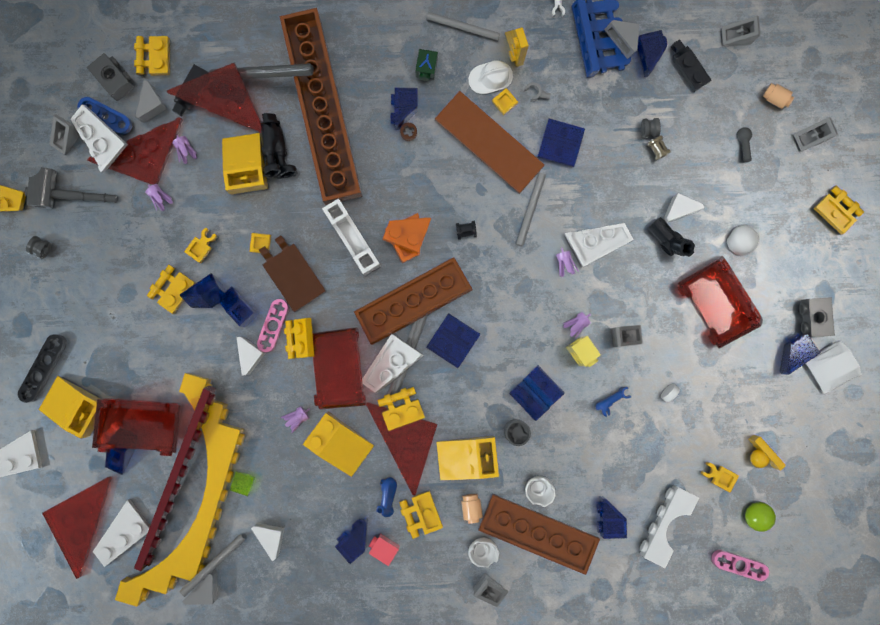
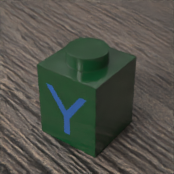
M419 49L415 70L416 77L423 81L434 80L438 52Z

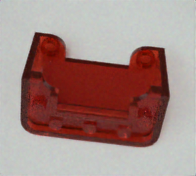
M723 256L718 257L678 282L679 286L677 288L683 297L691 298L710 328V335H708L710 342L713 345H717L718 349L761 327L763 322L762 316Z
M359 328L312 333L317 394L314 395L315 406H318L321 410L366 405V395L362 392L364 385L361 373L360 345L357 343L358 338H360Z
M109 398L97 399L92 448H98V452H110V449L114 448L156 450L160 452L161 456H172V453L177 452L183 404Z

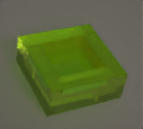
M236 471L230 491L249 496L255 477Z

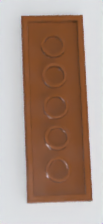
M461 91L454 96L435 118L437 123L519 194L545 166Z
M453 257L357 309L354 313L370 344L373 345L473 289Z
M492 494L478 528V531L584 575L588 572L600 538L495 494Z

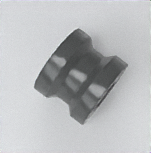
M642 119V137L647 138L652 135L659 137L661 132L660 119Z
M33 236L26 246L27 253L36 254L40 259L46 258L51 250V242L42 241L38 236Z

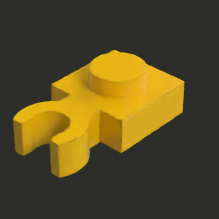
M208 228L202 230L200 239L194 237L184 251L199 263H202L212 250L208 246L209 243L217 239L216 234L207 238Z
M706 462L705 464L711 470L709 473L701 471V474L708 478L713 477L711 483L730 493L739 475L722 466H719L717 470L714 464Z

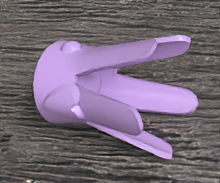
M176 135L177 138L172 143L177 149L179 163L181 156L183 163L187 164V151L194 159H197L195 155L197 153L190 146L187 137Z
M148 184L149 188L145 193L151 198L156 211V204L161 211H164L162 198L169 204L173 203L172 198L164 193L158 184L151 186Z
M561 248L562 253L556 255L559 262V276H564V264L569 273L575 274L573 265L579 272L571 258V251L564 252L563 248Z
M581 312L577 314V317L563 323V327L568 328L575 324L570 329V336L573 337L578 332L575 336L576 339L581 331L591 324L588 319L591 314L586 316Z
M300 406L296 411L281 417L285 421L289 420L285 426H291V433L302 422L309 419L306 412L310 408L305 411Z

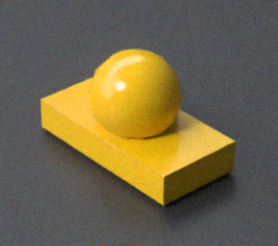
M752 435L748 439L757 449L750 455V461L753 466L764 468L770 464L774 469L780 471L785 467V463L762 437Z

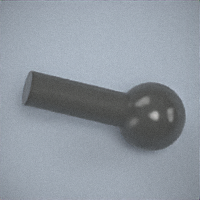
M746 127L738 130L737 139L742 143L744 162H750L752 158L749 141L752 138V131Z

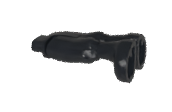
M262 114V154L266 158V165L263 168L264 176L267 178L277 176L278 179L296 175L297 168L294 165H287L285 161L287 149L280 121H277L276 114Z

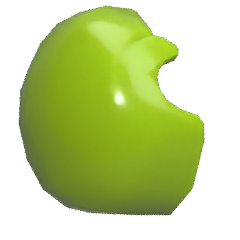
M756 502L746 509L745 520L748 526L755 531L765 532L775 525L776 515L768 504Z

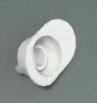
M493 60L475 67L470 72L468 78L469 85L476 93H492L507 88L512 82L513 72L505 62Z

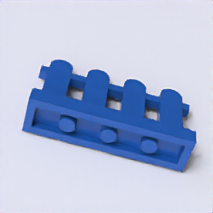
M575 0L571 7L587 78L594 77L599 71L606 73L607 69L618 67L619 71L624 70L625 66L631 62V57L627 59L610 37L600 38L599 33L606 32L604 29L611 21H623L621 18H614L613 12L619 8V2L617 0L592 2V0ZM607 13L608 19L596 20L595 15ZM615 50V55H603V51Z

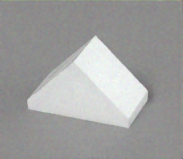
M678 193L673 196L663 219L668 223L698 212L704 206Z
M236 337L242 376L250 375L266 353L259 350L256 345L245 337Z
M257 523L251 529L270 559L274 561L280 553L284 528Z

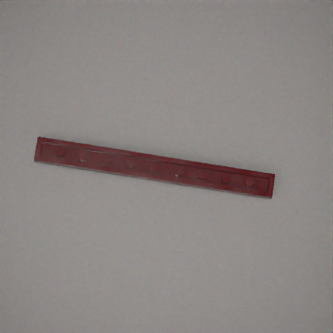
M207 386L202 390L134 566V569L142 571L146 566H150L154 559V555H152L154 548L156 549L161 541L159 535L167 526L168 520H166V517L174 508L175 502H173V499L180 492L182 487L180 484L181 479L187 474L189 468L187 466L188 460H191L194 456L195 442H198L201 438L202 431L200 429L202 424H205L208 420L209 413L207 411L209 406H212L216 399L214 394L216 388L212 386Z

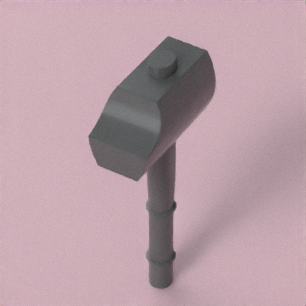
M41 167L36 175L29 177L28 187H25L26 205L35 208L53 209L54 199L117 202V195L55 189L57 171L50 168Z

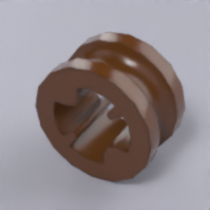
M408 122L402 125L400 134L403 140L413 141L417 137V128L413 123ZM406 128H409V130H414V132H412V136H409L408 134L404 135L403 132H406Z

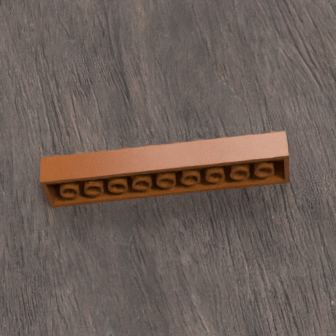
M317 8L279 16L290 64H311L314 67L313 75L294 76V81L322 200L325 205H328L338 198L342 202L363 197Z

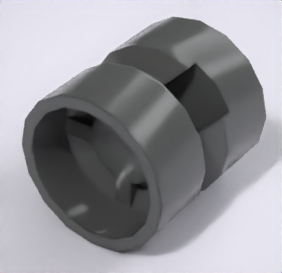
M520 419L510 420L504 427L505 438L514 446L525 445L531 437L529 426Z

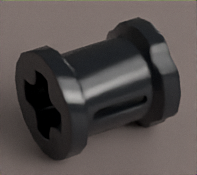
M475 220L467 224L456 223L458 240L470 236L477 238Z

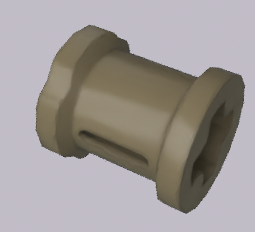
M662 135L647 143V146L651 147L656 156L655 160H659L671 153L670 149H667Z

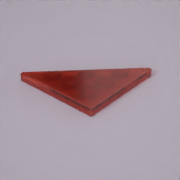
M235 62L167 90V93L179 97L184 101L200 106L261 133V120Z
M178 117L176 120L167 124L164 123L143 135L127 140L126 143L128 145L108 169L150 185L158 184L172 150V142L177 137L176 135L179 132L183 119ZM91 156L87 159V161L98 165L94 157Z
M367 402L366 406L412 495H416L438 424L420 419L388 431L382 412L388 410V408L379 407V405Z
M111 476L42 513L76 579L82 576V570L90 551V544L99 522V515L107 496L108 486L112 480Z

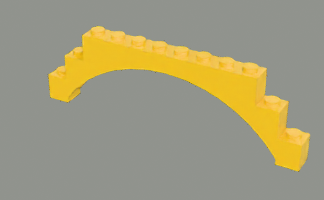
M185 373L179 392L185 394L195 411L203 388L212 386L210 384L212 379L192 373ZM215 400L207 411L209 413L208 420L201 427L207 450V480L202 504L191 528L173 552L158 565L133 578L127 576L121 580L115 597L116 601L138 607L147 600L150 590L167 594L171 589L175 588L178 579L176 577L191 581L205 567L203 565L204 560L208 558L211 551L209 543L211 539H214L217 528H215L216 520L219 521L223 509H220L222 501L225 502L228 495L226 487L228 483H231L234 475L232 471L233 464H236L239 459L237 451L239 445L242 446L245 439L243 428L223 423V420H226L229 409H227L228 404Z

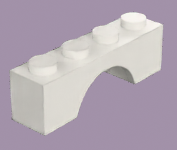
M339 198L322 208L363 275L366 276L379 268L381 265Z
M675 485L667 490L665 495L666 501L664 505L659 507L657 511L658 517L655 523L653 522L649 527V536L640 546L641 556L663 568H666L673 553V549L669 546L666 538L670 522L676 517L691 515L699 500V497Z

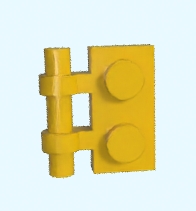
M136 36V43H134V50L136 51L134 67H136V74L144 75V68H149L151 76L170 75V38L168 36H149V44H144V37ZM144 52H149V60H144Z
M836 185L830 190L835 197L827 194L813 209L842 235L857 221L852 214L854 213L859 217L864 211L860 208V204L857 201L847 196L848 193ZM841 201L848 207L847 210L840 204Z
M169 264L165 270L160 272L161 276L156 283H152L150 286L151 290L146 296L153 300L157 294L160 295L161 298L157 303L170 313L175 314L197 283L181 272L176 277L171 275L175 268ZM168 280L171 282V284L166 289V291H164L161 288Z
M311 318L285 321L286 328H284V334H286L287 340L285 352L288 353V359L314 357Z
M414 387L400 389L401 391L398 393L384 395V398L377 400L379 407L388 406V410L382 412L388 431L425 418L419 399L410 400L409 396L416 394ZM404 399L405 404L397 407L394 406L393 402Z
M430 490L413 496L412 501L414 505L408 506L406 499L399 502L401 515L405 517L406 528L411 533L412 539L419 537L417 529L423 528L426 535L443 528ZM412 512H417L420 521L414 522Z

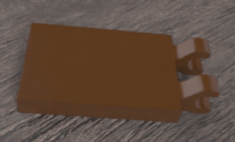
M280 235L275 241L282 249V252L273 257L266 246L259 249V252L267 261L262 266L289 306L296 312L325 293L326 290L296 245L292 244L289 246L284 237Z

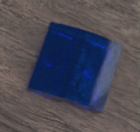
M548 118L538 157L574 167L585 128Z
M448 313L426 348L459 368L477 341L480 333Z
M539 365L509 392L535 421L548 411L565 393Z

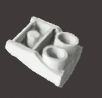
M837 341L802 361L807 365L818 382L822 394L861 375L858 362L850 349L841 341Z

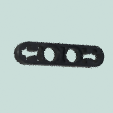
M53 334L46 339L18 390L20 401L27 403L37 400L66 347L67 342L64 336ZM53 340H58L60 345L55 346ZM45 355H49L51 357V363L49 365H45L43 363V357ZM37 371L42 374L40 382H36L33 379V375ZM29 390H30V394H31L32 396H31V397H27V394L25 393V391H29Z

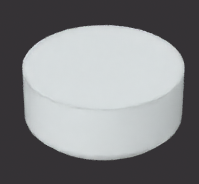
M674 383L670 384L662 392L661 398L665 402L672 401L679 394L680 388Z

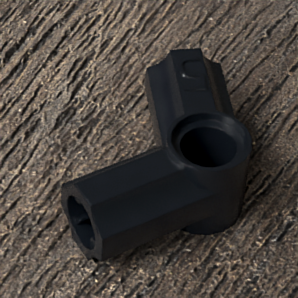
M662 217L658 218L648 227V230L660 242L663 251L669 256L677 254L690 257L694 253L695 244L693 241L685 239L681 234L673 231Z

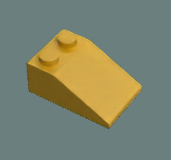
M329 411L324 414L302 444L317 456L351 477L375 446Z

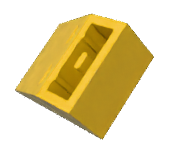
M260 133L223 138L222 155L225 190L232 195L268 189L267 177L263 174L265 163Z
M57 376L39 410L62 429L82 439L90 437L108 402Z
M494 436L436 442L440 480L499 477Z

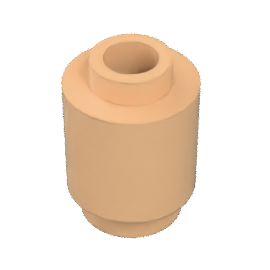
M773 83L769 85L763 95L766 101L781 109L784 107L788 108L794 99L792 91Z
M478 494L462 496L463 519L468 520V524L478 523L479 519L483 518L481 500L478 498Z

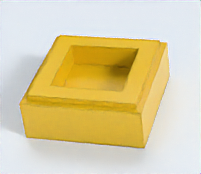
M507 88L492 99L493 104L503 115L518 104L516 98Z
M252 233L249 252L260 253L259 249L264 246L269 251L271 235Z

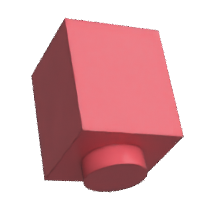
M380 533L378 538L374 536L368 546L371 548L369 554L389 566L397 554L400 545Z

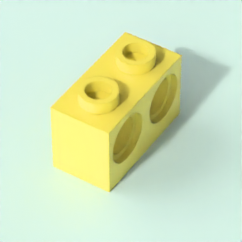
M581 336L566 347L578 366L591 367L598 362L597 358L601 355L588 336Z

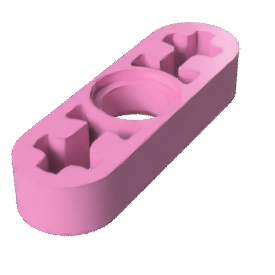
M276 299L271 303L257 341V347L262 352H271L276 347L289 311V305L286 301ZM280 303H283L282 307H284L285 309L284 311H280L278 314V316L282 317L281 320L275 317H271L272 313L274 315L277 314L278 310L275 308V306L280 305ZM272 320L278 323L276 331H270L268 328V324ZM265 332L275 335L274 338L270 337L269 343H271V347H266V349H264L262 341H266L268 338Z
M717 550L712 554V562L719 569L757 581H764L769 576L768 567L759 561L724 550ZM723 556L730 561V564L726 562H721L720 564L718 557L722 558ZM743 560L745 567L743 570L738 571L735 565L737 561ZM750 568H760L761 570H763L762 574L759 573L757 576V573L750 570Z

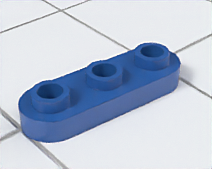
M84 97L78 102V109L81 105L92 106L91 110L114 132L125 135L131 131L132 121L124 114L90 97ZM108 114V119L104 120V116ZM122 123H125L124 128L120 127Z

